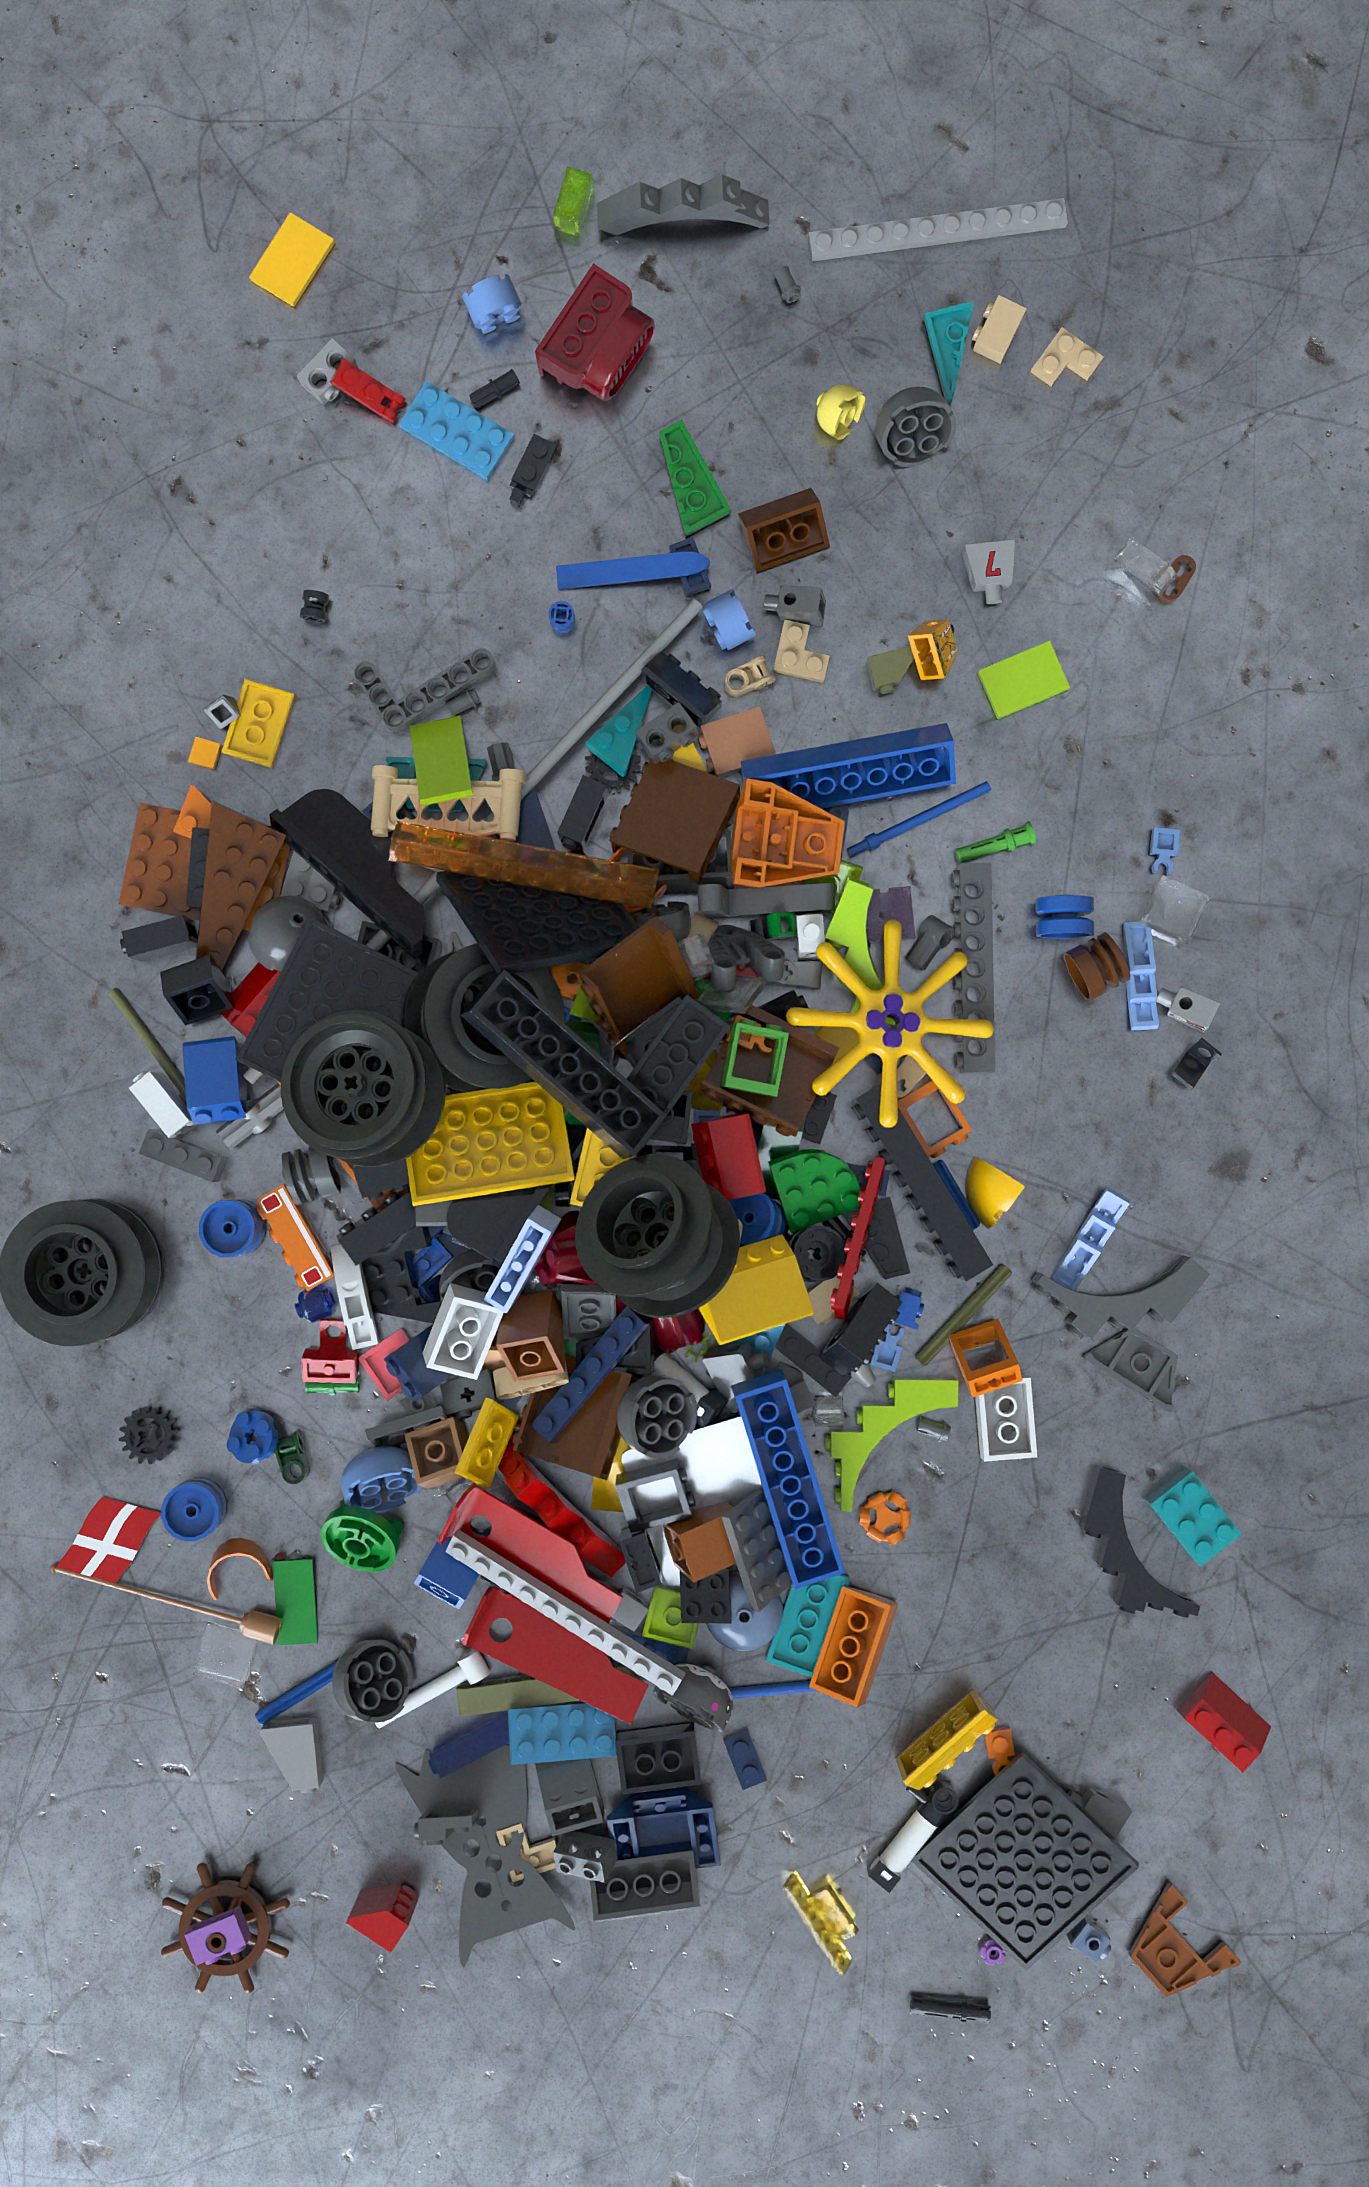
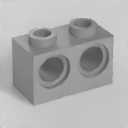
M333 338L297 375L300 384L322 405H325L328 401H333L340 391L339 388L329 383L337 369L333 367V364L345 358L358 367L356 360ZM320 379H325V380H327V382H326V384H325L324 386H322V387H316V386H315V384H316V382H317L318 380H320Z

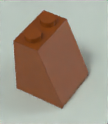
M553 1290L519 1296L507 1314L503 1313L499 1323L496 1347L514 1381L565 1372L562 1307Z
M727 1502L693 1509L692 1517L662 1525L674 1566L693 1582L736 1564L722 1520V1516L733 1508Z

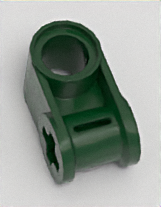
M295 1431L293 1435L279 1439L274 1455L278 1461L282 1477L288 1484H298L305 1480L310 1473V1466L305 1454L302 1437L298 1431ZM289 1444H292V1445H293V1446H291V1447L284 1448V1446H286V1445H289ZM293 1464L301 1468L302 1474L300 1478H295L291 1475L290 1468Z

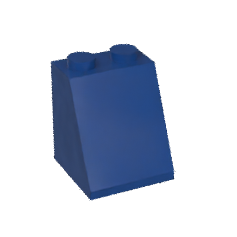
M230 1036L184 1042L182 1049L186 1103L193 1124H207L210 1122L246 1118L247 1079L243 1075L247 1072V1066L235 1060L240 1052L236 1037Z
M479 1532L478 1534L475 1533L476 1535L481 1537L488 1536L487 1534L482 1532ZM449 1538L443 1545H440L438 1541L436 1542L414 1584L453 1607L460 1609L479 1574L445 1552L452 1539Z

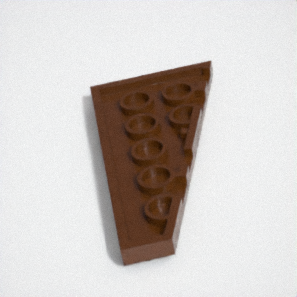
M212 800L195 959L210 955L222 972L283 844L286 833Z

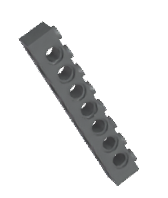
M960 863L957 866V870H953L952 874L953 886H957V896H953V911L958 912V922H954L953 925L955 930L954 938H958V948H954V952H963L967 956L968 963H977L980 971L978 975H971L968 973L966 965L959 974L954 976L955 990H959V1000H955V1015L959 1016V1019H968L970 1014H977L980 1020H989L994 1025L991 863ZM966 885H975L978 889V895L976 897L968 896L965 891ZM968 910L977 912L979 916L977 923H970L966 919V912ZM968 936H975L979 940V947L977 949H971L967 946L966 940ZM969 988H976L980 992V998L977 1002L971 1001L968 998L967 992ZM995 1028L992 1036L989 1038L955 1035L956 1042H960V1052H956V1067L960 1068V1073L995 1072ZM972 1039L979 1041L981 1044V1050L978 1054H973L968 1048V1044Z

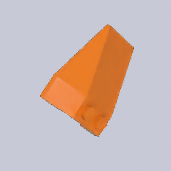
M746 778L734 818L729 860L733 884L760 888L838 874L845 821L772 782Z

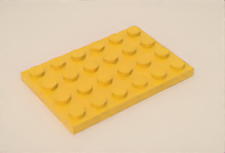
M536 1082L523 1083L509 1088L485 1089L446 1095L443 1113L434 1133L417 1152L406 1158L413 1206L574 1180L563 1106Z

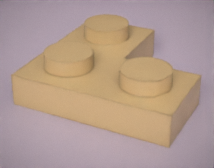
M1062 327L1035 363L1031 373L1051 387L1065 367H1068L1088 381L1104 356Z
M784 620L773 672L824 683L829 655L804 650L810 625Z
M521 1823L496 1831L500 1846H508L511 1843V1832L517 1830L518 1833L524 1832ZM525 1831L519 1855L529 1862L538 1873L554 1869L556 1865L553 1851L557 1846L556 1838L530 1845ZM520 1870L510 1871L512 1882L524 1879V1874Z

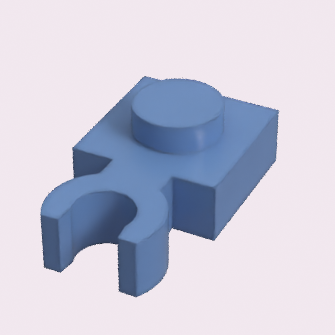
M1158 827L1152 829L1150 855H1157V860L1153 862L1151 867L1152 873L1158 872V866L1161 863L1166 866L1167 875L1172 873L1173 863L1170 857L1178 856L1180 830Z
M888 1324L885 1328L887 1332L885 1340L879 1345L875 1344L874 1355L869 1364L895 1372L903 1349L902 1346L896 1345V1343L903 1337L904 1328L900 1327L896 1335H891L889 1333L891 1325Z

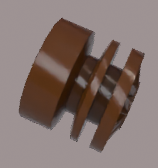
M1106 932L1098 935L1097 940L1094 938L1088 940L1090 953L1082 945L1064 953V960L1069 974L1080 993L1088 1001L1106 993L1104 980L1112 988L1119 986V982L1123 984L1130 980L1126 959L1121 949Z

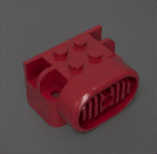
M592 264L535 350L539 374L544 377L546 372L555 376L561 385L567 384L575 389L583 387L601 400L608 401L621 389L647 349L654 333L655 321L633 306L632 292L626 284L597 265Z

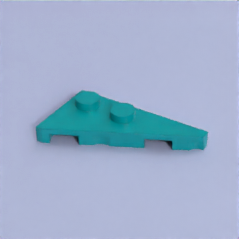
M973 301L927 312L923 316L944 398L948 403L953 401L974 305Z
M648 685L586 741V748L622 777L627 773V767L637 741L635 731L642 727L643 718L650 702L652 688Z

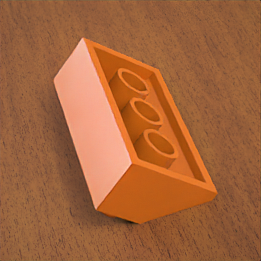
M842 1586L809 1687L854 1707L864 1705L899 1603L874 1593Z

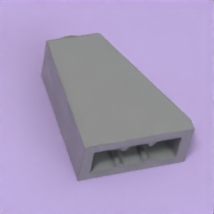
M317 1717L265 1723L260 1729V1736L292 1791L300 1790L301 1793L316 1791V1788H319L323 1782Z

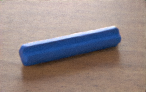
M939 1160L933 1163V1166L972 1230L978 1228L980 1222L945 1162Z

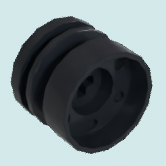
M819 1225L807 1227L794 1232L786 1240L795 1254L804 1282H821L833 1279L838 1274L840 1263L845 1264L847 1254L844 1253L845 1241L837 1231L830 1227ZM808 1250L814 1251L812 1254L814 1259H808L810 1256Z

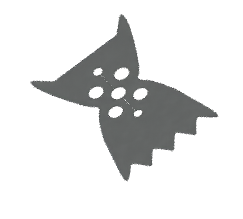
M487 1729L479 1755L474 1754L456 1739L449 1765L442 1763L428 1749L425 1750L421 1772L418 1776L404 1766L395 1763L396 1770L421 1815L431 1810L479 1808V1816H483L486 1819V1824L483 1827L475 1823L467 1832H453L441 1844L448 1854L468 1872L462 1894L459 1928V1955L463 1968L466 1966L473 1946L476 1943L551 1918L556 1919L567 1928L575 1931L574 1922L560 1899L537 1870L519 1855L524 1838L527 1813L525 1764L511 1765L510 1744L509 1746L504 1745ZM522 1824L524 1832L518 1833V1830L511 1832L512 1841L508 1846L503 1847L497 1844L495 1838L496 1831ZM469 1840H474L479 1844L480 1850L475 1857H468L463 1852V1846ZM490 1855H497L502 1861V1866L497 1872H491L486 1868L485 1862ZM515 1869L520 1870L524 1874V1882L518 1887H514L508 1882V1874ZM481 1880L488 1881L492 1889L490 1895L485 1898L479 1897L475 1892V1886ZM505 1900L511 1903V1908L508 1911H504L501 1908V1904Z

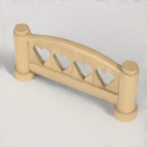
M376 765L372 767V779L375 780L371 819L373 836L388 837V832L394 830L409 836L436 841L470 840L493 834H499L500 840L516 841L519 831L522 785L526 781L525 771L501 769L499 781H471L473 796L459 798L469 814L468 819L460 821L457 818L454 821H449L448 814L459 800L455 799L438 803L443 812V817L436 821L433 818L424 820L422 817L423 812L429 805L421 806L417 779H398L399 769L392 766ZM410 798L417 810V817L413 820L407 817L398 819V811L406 800ZM486 799L494 813V819L491 822H485L484 819L476 822L473 816Z

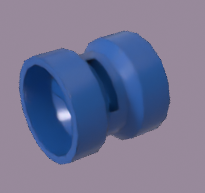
M558 601L550 607L548 613L552 628L559 633L571 631L576 622L572 606L568 602Z

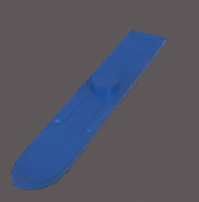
M676 552L556 566L558 590L688 576L704 571L710 566V560L703 554L696 552Z

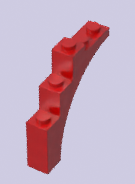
M509 1440L498 1466V1469L506 1478V1484L518 1499L538 1513L547 1527L576 1544L581 1558L612 1578L626 1564L619 1544L602 1532L566 1500L523 1453L514 1451L513 1441Z

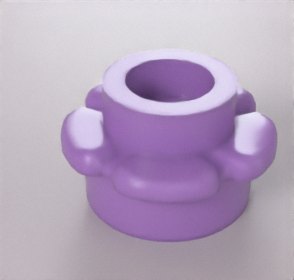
M992 1938L984 1941L980 1948V1955L988 1965L1000 1964L1006 1957L1005 1950ZM992 1950H995L996 1953H995V1954H991V1951H992Z

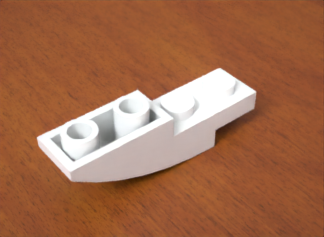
M341 1244L331 1246L338 1298L344 1325H347L352 1350L379 1344L362 1264L360 1263L355 1266Z

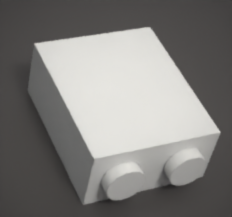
M144 1071L133 1079L134 1084L129 1087L130 1091L168 1138H182L198 1125L193 1124L187 1110V1104L183 1102L177 1091L162 1073L150 1071L146 1073Z

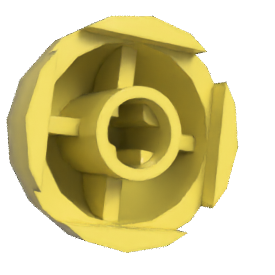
M838 384L829 388L826 392H822L816 403L818 406L817 419L820 427L837 440L844 439L849 435L852 430L847 429L853 419L858 423L865 407L866 398L862 395L863 392L848 384Z

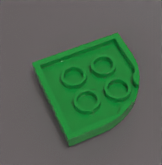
M805 1149L768 1161L791 1233L861 1208V1204L858 1203L860 1194L858 1181L851 1168L840 1157L826 1153L824 1150Z

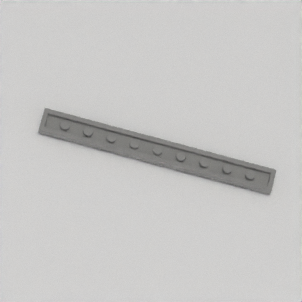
M1061 198L809 232L808 237L812 261L1060 229L1066 228L1068 221L1065 200Z
M459 1529L453 1535L445 1551L446 1553L673 1696L686 1674L684 1671Z

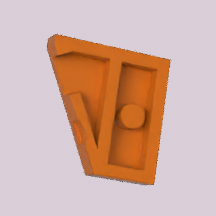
M190 785L173 830L174 833L190 839L192 838V827L209 829L211 818V803L193 785Z

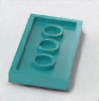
M841 1574L798 1589H794L793 1584H791L783 1607L780 1628L772 1638L765 1660L812 1678L842 1586L848 1587L850 1577Z

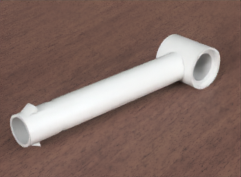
M477 1650L470 1651L457 1660L458 1667L409 1693L403 1704L405 1707L390 1720L375 1723L376 1726L382 1728L466 1680L472 1685L488 1676L491 1672L480 1652Z

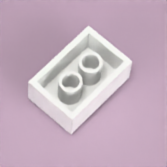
M452 1283L449 1284L423 1350L427 1368L477 1380L504 1313L484 1301L486 1292Z
M1026 1374L1022 1375L1023 1381L975 1397L980 1457L983 1461L1037 1457L1031 1377Z

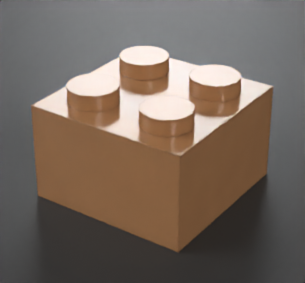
M451 1417L404 1434L417 1485L428 1490L462 1478V1476L454 1472L468 1441L463 1422Z

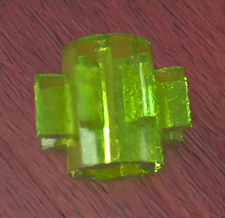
M711 1335L703 1337L704 1339L701 1344L705 1345V1348H700V1352H695L694 1347L690 1345L685 1346L688 1347L685 1357L692 1354L695 1356V1362H698V1358L702 1355L704 1356L707 1349L713 1346L707 1344Z

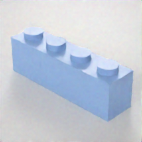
M539 1205L526 1220L484 1301L507 1314L518 1299L561 1218Z

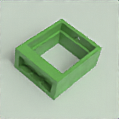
M740 1019V1023H733L720 1087L768 1097H777L789 1033L781 1032L782 1027L766 1024V1028L757 1027L756 1021ZM740 1032L776 1040L768 1084L732 1077Z

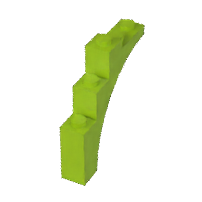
M849 875L825 932V938L829 939L828 943L835 947H848L843 959L868 988L879 990L884 986V982L873 963L866 932L867 909L874 885ZM855 996L851 1005L850 1013L857 1011L860 1006L857 996ZM885 1018L886 1023L896 1024L892 1018Z
M893 1377L892 1384L888 1383V1399H892V1403H861V1409L856 1410V1425H861V1429H829V1435H825L824 1447L825 1451H829L831 1458L840 1459V1462H835V1478H839V1488H835L834 1500L835 1504H839L841 1512H852L853 1494L860 1470L870 1452L886 1434L900 1423L918 1414L939 1408L958 1407V1380L956 1378Z

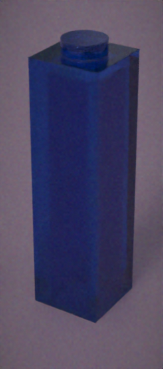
M508 1711L432 1750L429 1754L431 1759L428 1762L433 1773H438L441 1779L509 1743Z

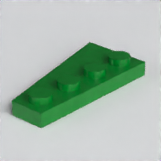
M682 419L659 431L685 537L730 514L731 508Z

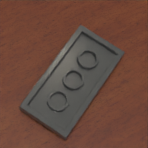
M755 1490L724 1514L722 1520L749 1605L753 1611L760 1612L771 1600L786 1590L792 1582L764 1492Z

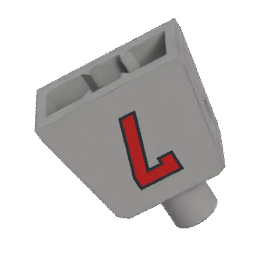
M1015 540L967 544L964 546L962 556L971 588L974 592L985 591L987 604L1002 602L1001 589L1009 588L1012 583Z

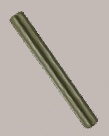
M1001 1264L916 1354L915 1358L923 1366H927L950 1341L949 1335L959 1332L1012 1275V1271L1006 1265Z

